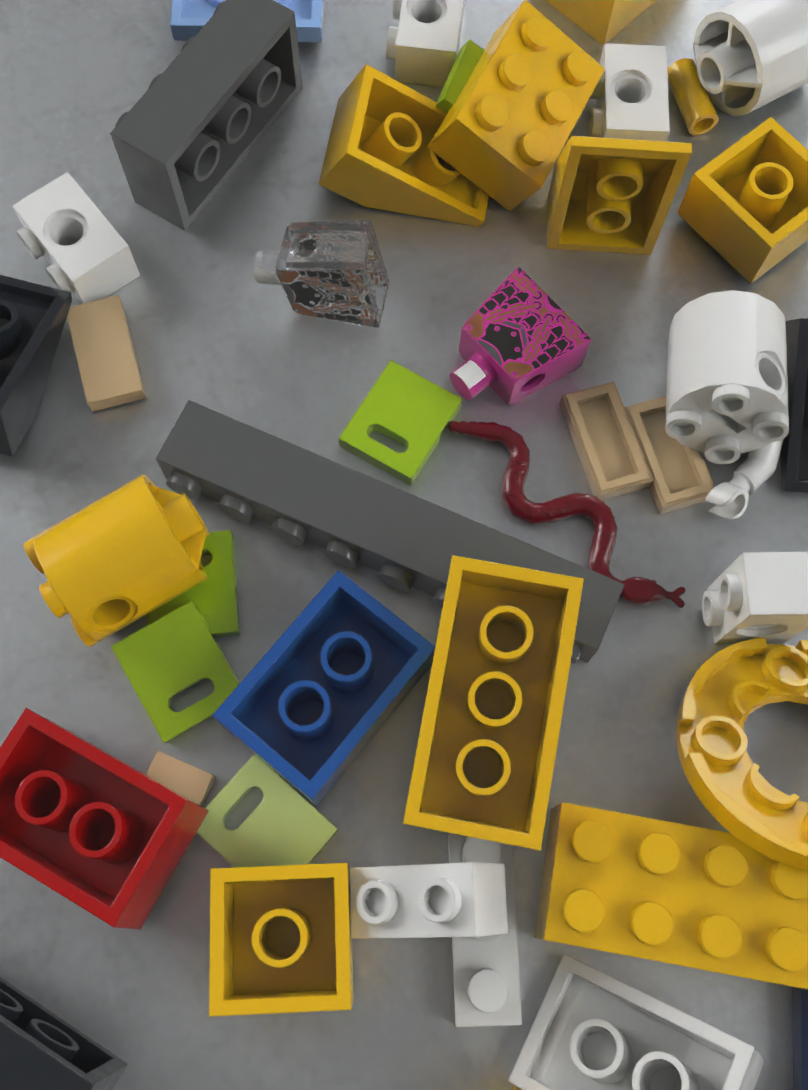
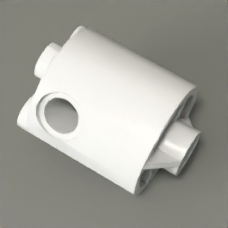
M737 0L703 18L696 29L693 42L694 62L697 67L700 83L707 90L711 102L722 112L733 116L748 114L808 83V0Z
M730 290L703 295L684 305L674 315L669 328L665 430L670 437L675 438L680 444L699 452H705V458L712 463L729 464L735 462L740 458L741 453L765 447L771 442L780 441L789 433L785 315L774 302L756 293Z

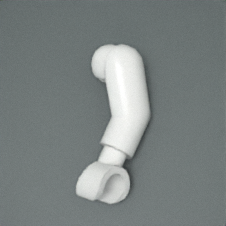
M784 439L749 451L748 459L733 472L734 478L729 483L723 482L717 485L706 496L705 501L716 505L709 512L726 519H737L742 516L747 508L749 495L753 494L774 473Z

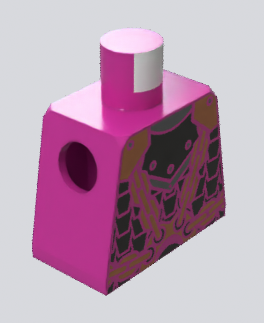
M518 267L462 327L459 353L465 362L449 374L450 381L456 391L466 400L473 399L490 386L505 403L514 404L580 368L583 365L591 338Z

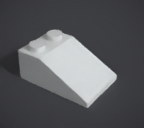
M563 954L508 1081L523 1090H754L764 1059L755 1047Z

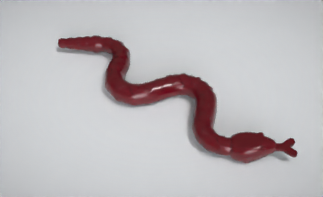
M449 422L448 429L451 432H457L462 435L466 434L470 437L485 439L490 442L499 441L508 447L510 458L502 478V499L514 517L533 525L553 523L578 514L587 516L593 521L595 527L588 559L589 569L623 583L624 587L620 597L624 602L638 606L670 599L679 608L685 605L684 601L679 597L685 593L684 587H679L673 592H669L658 585L655 580L631 577L622 581L611 574L609 564L616 544L618 527L611 508L604 501L588 493L568 494L544 503H534L526 498L524 484L530 467V450L523 440V436L512 430L511 427L499 425L496 422Z

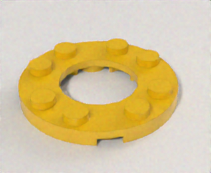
M765 637L741 641L711 656L696 671L680 703L676 719V743L680 762L687 780L697 797L713 817L732 835L771 860L808 871V803L798 801L800 797L795 793L789 796L774 788L758 772L760 766L755 762L752 764L747 753L748 740L744 732V723L749 714L765 704L791 701L808 705V640L800 639L797 646L767 644Z

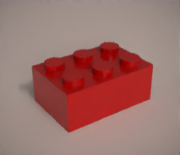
M25 708L0 747V858L110 926L141 930L209 810L57 723Z

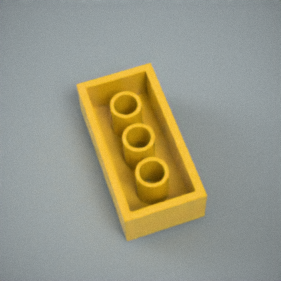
M452 555L403 824L541 851L584 578Z
M561 802L551 808L534 938L808 990V871L771 860L747 846L729 832Z

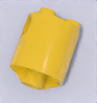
M145 474L23 543L25 552L32 564L40 573L45 574L48 581L39 585L40 593L47 606L58 618L69 613L75 631L88 647H92L208 579L200 558L205 538L210 536L202 518L185 493L180 495L157 487Z

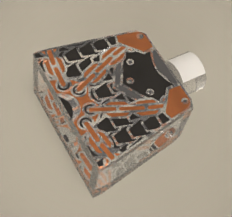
M372 220L292 222L286 227L280 251L259 250L257 252L254 262L256 281L261 284L282 285L293 311L306 316L368 327H380L390 281Z

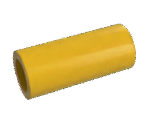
M682 58L675 61L667 69L668 83L689 133L693 136L705 134L718 123L717 113L707 90L703 88L699 81L694 60L692 58Z

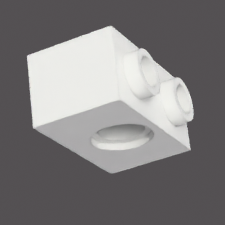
M393 0V19L399 20L398 27L389 26L386 58L395 60V80L402 83L444 87L459 53L465 0Z
M604 43L599 64L605 70L589 98L596 99V108H592L590 112L588 137L667 141L670 133L666 46Z
M68 171L12 205L23 225L22 228L16 231L23 245L35 260L44 256L51 264L45 270L55 286L60 290L74 293L82 304L106 298L140 276L129 245Z
M743 552L708 587V591H705L703 595V620L707 627L712 626L714 644H735L765 637L767 644H784L808 628V552Z
M466 862L350 868L351 939L480 937L508 934L504 864Z

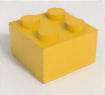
M772 117L768 118L696 171L691 178L677 212L750 284L808 240V150Z
M349 863L210 869L209 1016L352 1009L354 1003Z

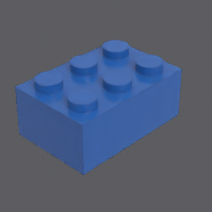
M338 570L212 716L225 730L317 807L432 666L435 646Z

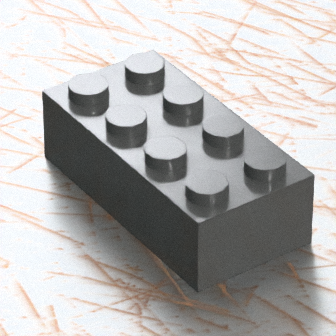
M226 0L221 2L216 7L213 16L195 37H191L185 42L181 53L168 68L152 80L147 92L133 108L121 115L110 135L135 203L186 231L303 88L295 12L274 0Z

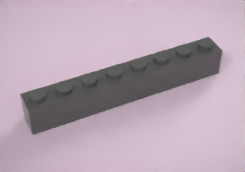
M190 400L185 405L156 457V461L167 480L166 485L180 495L185 493L192 500H197L199 495L218 502L219 509L225 514L242 522H249L251 518L271 525L270 529L276 536L289 543L302 545L305 540L325 549L324 554L329 559L342 566L356 568L357 564L368 567L379 572L378 578L395 589L408 592L411 587L421 590L432 595V601L440 608H443L452 555L584 578L571 663L573 664L577 663L578 659L588 663L598 651L624 587L623 583Z

